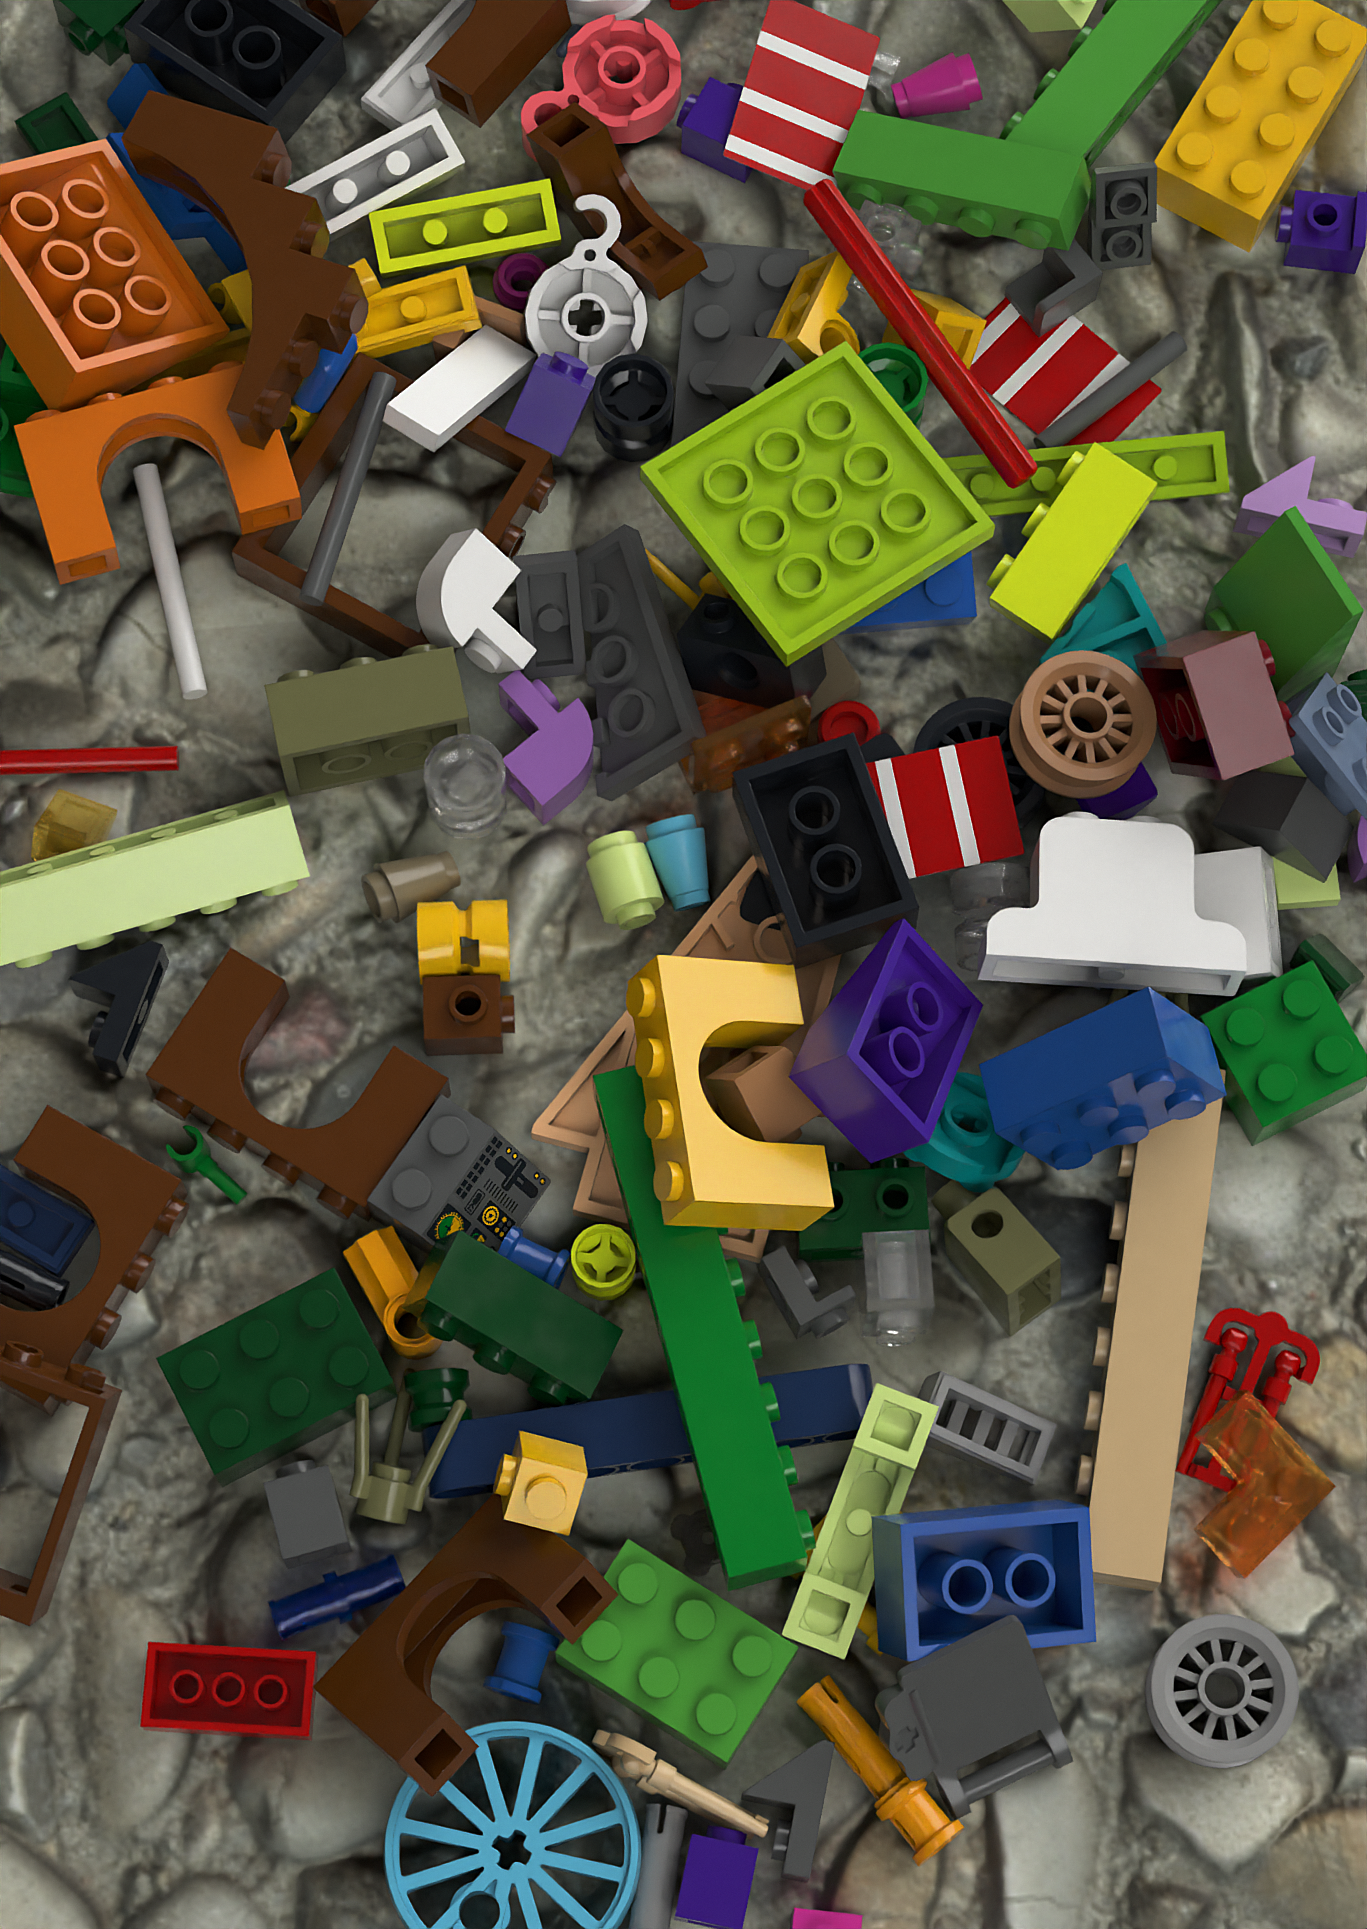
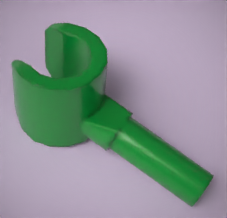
M184 1125L183 1129L197 1145L190 1154L179 1155L169 1144H166L167 1153L175 1165L185 1173L199 1172L204 1178H208L236 1205L241 1203L248 1193L210 1157V1147L200 1131L193 1126Z

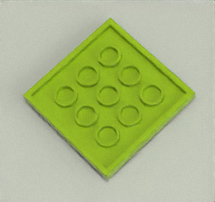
M847 341L640 466V480L786 667L978 547L994 535L995 524Z

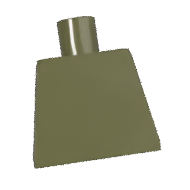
M952 1180L937 1191L931 1203L946 1220L943 1225L946 1253L1010 1337L1061 1300L1060 1256L1000 1189L996 1187L990 1188L977 1198L972 1191L964 1188L959 1181Z

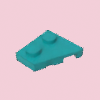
M1127 563L1118 566L1113 571L1109 581L1090 603H1086L1072 620L1069 629L1062 637L1057 638L1039 659L1037 668L1056 655L1083 650L1099 652L1116 658L1139 676L1133 655L1166 644L1167 641Z

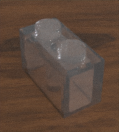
M929 1229L862 1233L856 1257L861 1337H876V1344L881 1346H900L914 1343L916 1341L915 1334H926L934 1311Z

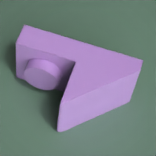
M1311 456L1245 495L1235 519L1233 532L1261 537L1284 511L1296 506L1327 553L1353 558L1364 535L1367 512L1354 510L1349 503L1339 499L1324 498L1318 501L1307 499L1316 456Z

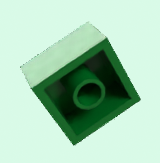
M1313 960L1201 1015L1198 1021L1209 1028L1219 1068L1226 1070L1224 1086L1227 1096H1225V1099L1252 1146L1363 1091L1367 1086V1054Z

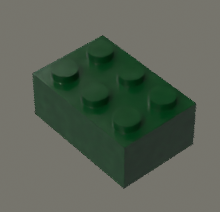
M334 1267L156 1358L222 1488L356 1419V1397L358 1395H367L369 1398V1411L398 1396L394 1381Z

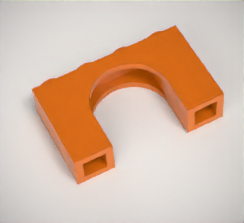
M231 360L213 366L208 371V374L186 380L176 376L162 378L150 384L147 390L122 396L119 393L99 395L91 399L85 407L63 413L57 409L39 411L29 416L25 423L14 425L20 453L59 585L121 568L116 544L101 497L102 485L105 474L114 459L132 444L147 438L160 436L182 438L202 447L214 458L225 478L242 535L302 519L301 496L280 429H275L264 450L241 442L226 410L245 364L242 361Z

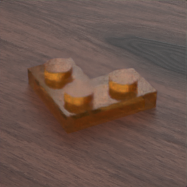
M1239 1390L1195 1434L1197 1439L1238 1484L1193 1530L1236 1577L1245 1579L1336 1486L1249 1390Z

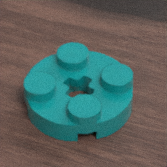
M957 1072L930 1141L906 1150L903 1153L909 1159L924 1163L935 1172L959 1181L967 1190L983 1193L992 1188L995 1181L1009 1177L1019 1166L1026 1151L995 1133L982 1077L970 1073ZM962 1122L972 1127V1130L967 1132L958 1126Z

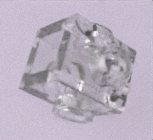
M865 199L858 218L905 281L906 279L914 282L926 253V247L918 245L922 221L912 218L909 212L897 205L889 203L878 205ZM853 273L847 286L869 295Z

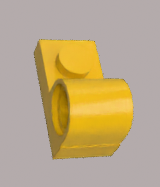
M837 250L800 268L767 338L783 339L806 365L845 341L848 342L857 355L860 353L859 340L855 330L837 312L848 297L846 287L853 274V271Z

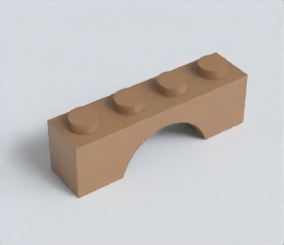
M754 1045L704 1078L729 1127L738 1134L760 1142L792 1144L801 1137V1126L816 1116L826 1117L788 1077L797 1056L786 1047Z

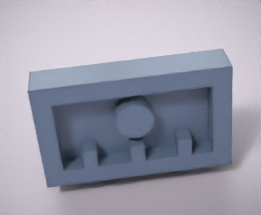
M1326 672L1285 701L1292 715L1289 719V724L1296 732L1295 737L1290 738L1295 753L1291 757L1304 774L1344 816L1357 809L1364 819L1367 820V722L1362 717V709L1355 695L1342 684L1337 685Z

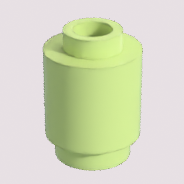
M618 831L594 840L587 847L590 859L586 862V868L604 922L619 924L621 930L636 929L652 922L656 918L655 911L664 904V898L646 845L638 842L633 831Z

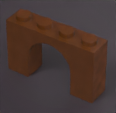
M379 0L298 1L303 10L346 37ZM476 0L469 17L425 65L435 98L481 128L572 26L566 0Z
M230 948L145 1074L152 1091L156 1093L152 1099L153 1102L170 1115L182 1121H185L188 1115L191 1114L208 1124L210 1128L206 1133L226 1149L239 1154L242 1148L245 1147L264 1158L265 1160L261 1167L282 1183L294 1187L296 1182L300 1180L319 1192L316 1201L340 1218L348 1220L352 1213L369 1222L371 1214L367 1199L442 1094L446 1098L450 1097L449 1078L398 1047L393 1046L354 1106L335 1121L315 1128L298 1129L282 1126L267 1119L248 1100L245 1092V1075L252 1054L290 996L283 978Z
M47 1105L13 1161L23 1176L77 1205L96 1221L100 1235V1255L96 1269L87 1285L74 1298L58 1307L44 1311L28 1312L15 1310L0 1304V1345L5 1347L6 1341H18L29 1344L45 1353L43 1361L67 1369L71 1363L85 1365L95 1346L103 1350L112 1340L122 1319V1316L116 1313L129 1291L137 1294L144 1287L156 1263V1260L150 1256L163 1235L171 1238L178 1231L188 1213L189 1203L184 1201L188 1193L182 1179ZM0 1375L1 1388L52 1417L61 1403L69 1406L73 1402Z
M493 1493L320 1678L313 1688L354 1729L428 1795L433 1797L479 1747L451 1716L433 1701L431 1695V1676L435 1662L442 1648L452 1635L468 1621L482 1613L496 1608L518 1607L536 1615L573 1645L618 1596V1593L586 1557L552 1531L505 1520L503 1517L501 1495Z

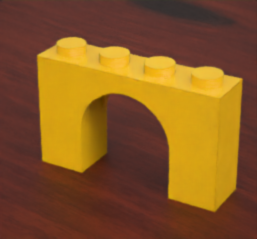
M656 955L627 981L626 1007L634 1022L637 1042L635 1067L638 1075L642 1077L646 1102L644 1128L652 1142L655 1162L653 1188L657 1199L661 1202L664 1225L805 1230L834 1208L824 1145L760 1142L738 1134L722 1122L710 1107L702 1091L698 1072L699 1056L703 1047L749 1049L754 1045L779 1046L804 1025L794 965Z

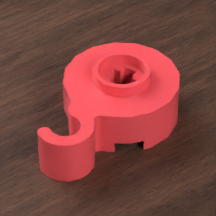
M615 14L605 15L585 24L568 43L567 54L562 65L563 90L558 92L542 91L532 95L524 103L521 111L522 146L527 155L537 162L526 135L573 102H576L607 126L614 144L638 143L658 134L674 118L681 100V58L670 34L652 20L644 18V24L633 20H615ZM617 75L622 81L632 77V81L620 84L611 81V77Z

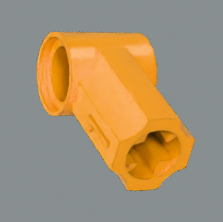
M391 1225L384 1229L375 1230L356 1240L352 1246L343 1251V1256L385 1330L390 1346L398 1355L406 1359L421 1360L430 1357L440 1348L443 1340L427 1333L417 1339H408L400 1335L396 1330L400 1318L409 1313L402 1306L419 1273L395 1229Z

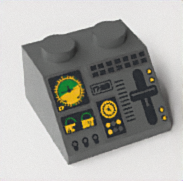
M441 1094L367 1199L371 1218L386 1228L392 1225L397 1235L427 1255L430 1254L436 1240L458 1230L463 1231L485 1246L498 1252L513 1225L521 1227L550 1185L551 1180L494 1128Z

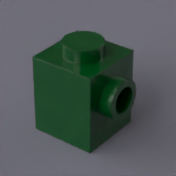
M53 0L58 22L64 27V33L72 45L86 56L93 52L107 65L111 66L124 53L130 54L123 26L146 0Z

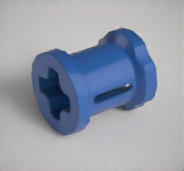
M515 1225L511 1227L497 1252L557 1290L571 1263L570 1251L562 1249L557 1253L523 1237V1229Z
M504 1621L501 1628V1633L505 1636L504 1644L493 1675L485 1677L483 1687L505 1697L539 1705L542 1693L537 1688L549 1651L557 1650L560 1639L526 1625Z

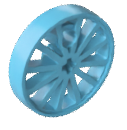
M527 1721L493 1722L465 1730L479 1746L475 1753L495 1816V1822H492L449 1780L438 1792L483 1835L407 1819L406 1816L421 1787L411 1778H406L392 1804L383 1844V1864L387 1888L394 1908L406 1929H466L461 1920L462 1907L469 1898L479 1894L488 1895L499 1904L500 1916L492 1929H509L512 1920L509 1899L513 1887H516L527 1928L543 1929L530 1888V1882L536 1884L583 1929L619 1928L631 1906L639 1880L642 1856L640 1828L633 1803L622 1781L606 1760L589 1745L560 1729ZM500 1739H528L530 1741L513 1815L509 1816L488 1743ZM546 1744L553 1745L579 1759L581 1764L535 1815L528 1820L544 1746ZM593 1775H596L602 1781L615 1802L616 1808L612 1811L543 1832L556 1814ZM618 1826L623 1828L625 1853L624 1865L622 1867L547 1851L569 1841ZM404 1835L447 1844L477 1853L408 1876L401 1875L400 1842L401 1837ZM516 1835L523 1836L525 1838L523 1847L525 1852L531 1856L530 1860L526 1865L521 1862H514L509 1870L502 1869L500 1867L502 1857L495 1849L496 1844L500 1840L505 1843H511ZM543 1868L570 1872L619 1884L616 1895L604 1917L597 1921L552 1879ZM483 1871L473 1882L464 1885L455 1893L449 1909L431 1928H427L411 1905L408 1898L409 1893L453 1878Z

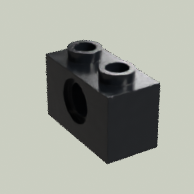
M705 593L677 633L683 665L692 690L800 716L827 675L822 645L786 667L733 599Z

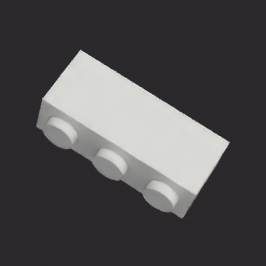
M434 108L285 187V189L317 199L330 232V243L369 222V212L395 208L450 179L463 166L465 160L439 113Z

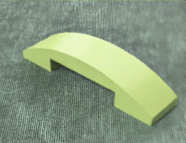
M876 1383L817 1539L816 1548L811 1555L781 1636L845 1660L875 1579L871 1516L899 1514L939 1406Z

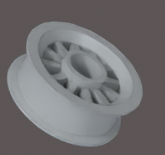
M1231 1614L1203 1616L1186 1623L1176 1630L1162 1644L1153 1657L1145 1682V1703L1148 1716L1161 1740L1173 1752L1185 1760L1210 1768L1240 1766L1255 1760L1274 1747L1291 1726L1299 1698L1296 1669L1288 1651L1280 1640L1259 1623ZM1220 1643L1231 1645L1226 1661L1222 1659ZM1206 1644L1209 1664L1196 1650L1197 1647ZM1242 1650L1254 1658L1243 1668L1237 1665ZM1183 1657L1197 1674L1178 1667ZM1260 1666L1266 1679L1250 1681L1248 1675ZM1220 1674L1233 1681L1238 1693L1237 1702L1234 1707L1223 1709L1209 1701L1205 1693V1682L1208 1676ZM1174 1680L1191 1686L1192 1689L1173 1692ZM1269 1690L1268 1702L1251 1696L1253 1692ZM1193 1702L1195 1707L1182 1717L1176 1704ZM1246 1709L1264 1715L1259 1725ZM1201 1714L1205 1717L1201 1732L1198 1733L1188 1724ZM1233 1718L1246 1732L1247 1736L1237 1739ZM1217 1721H1220L1223 1740L1211 1738Z

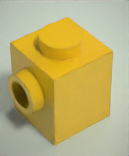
M519 1430L512 1456L502 1455L494 1481L493 1493L501 1495L504 1519L569 1536L588 1475L584 1449L582 1446Z

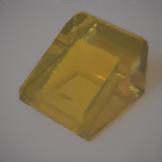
M59 789L34 826L31 848L32 860L36 862L105 842L117 816V809Z

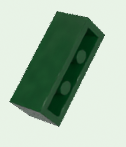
M461 1230L436 1240L402 1306L403 1309L419 1318L417 1325L424 1332L443 1341L450 1342L453 1339L474 1351L472 1358L480 1366L497 1374L507 1375L510 1373L529 1384L527 1391L532 1397L552 1407L573 1405L591 1399L624 1331Z

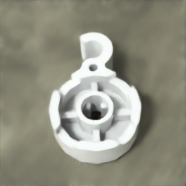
M590 194L577 198L573 203V208L577 212L591 210L600 214L604 220L602 235L597 239L580 241L573 247L568 258L541 274L529 290L523 315L525 316L526 338L538 358L542 353L553 357L555 352H563L587 364L589 367L587 373L596 377L607 362L617 356L633 354L638 351L643 342L648 318L645 297L637 287L632 276L621 269L614 261L608 259L606 255L608 248L619 237L621 229L620 214L615 205L607 198ZM580 300L593 302L592 311H601V325L591 326L589 336L577 334V325H569L568 313L569 311L579 309Z

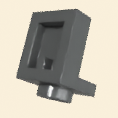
M785 1246L761 1258L758 1273L796 1339L811 1331L817 1339L824 1337L839 1329L850 1320L847 1311L853 1308L857 1297L851 1285H847L816 1302L813 1295L819 1292V1287L813 1273L802 1258L793 1261Z

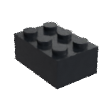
M146 0L123 26L131 60L134 64L145 63L159 81L192 103L278 128L284 145L347 71L342 35L289 0Z
M854 732L732 772V797L795 969L879 942L893 923L903 918L914 930L916 929L919 905Z

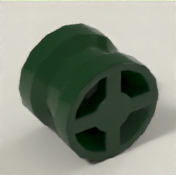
M436 1368L416 1371L404 1376L405 1391L412 1396L413 1409L407 1415L409 1431L421 1433L422 1430L428 1427L443 1424L454 1402L459 1399L465 1401L464 1392L470 1386L468 1370L462 1368ZM467 1405L460 1421L473 1419L472 1409Z

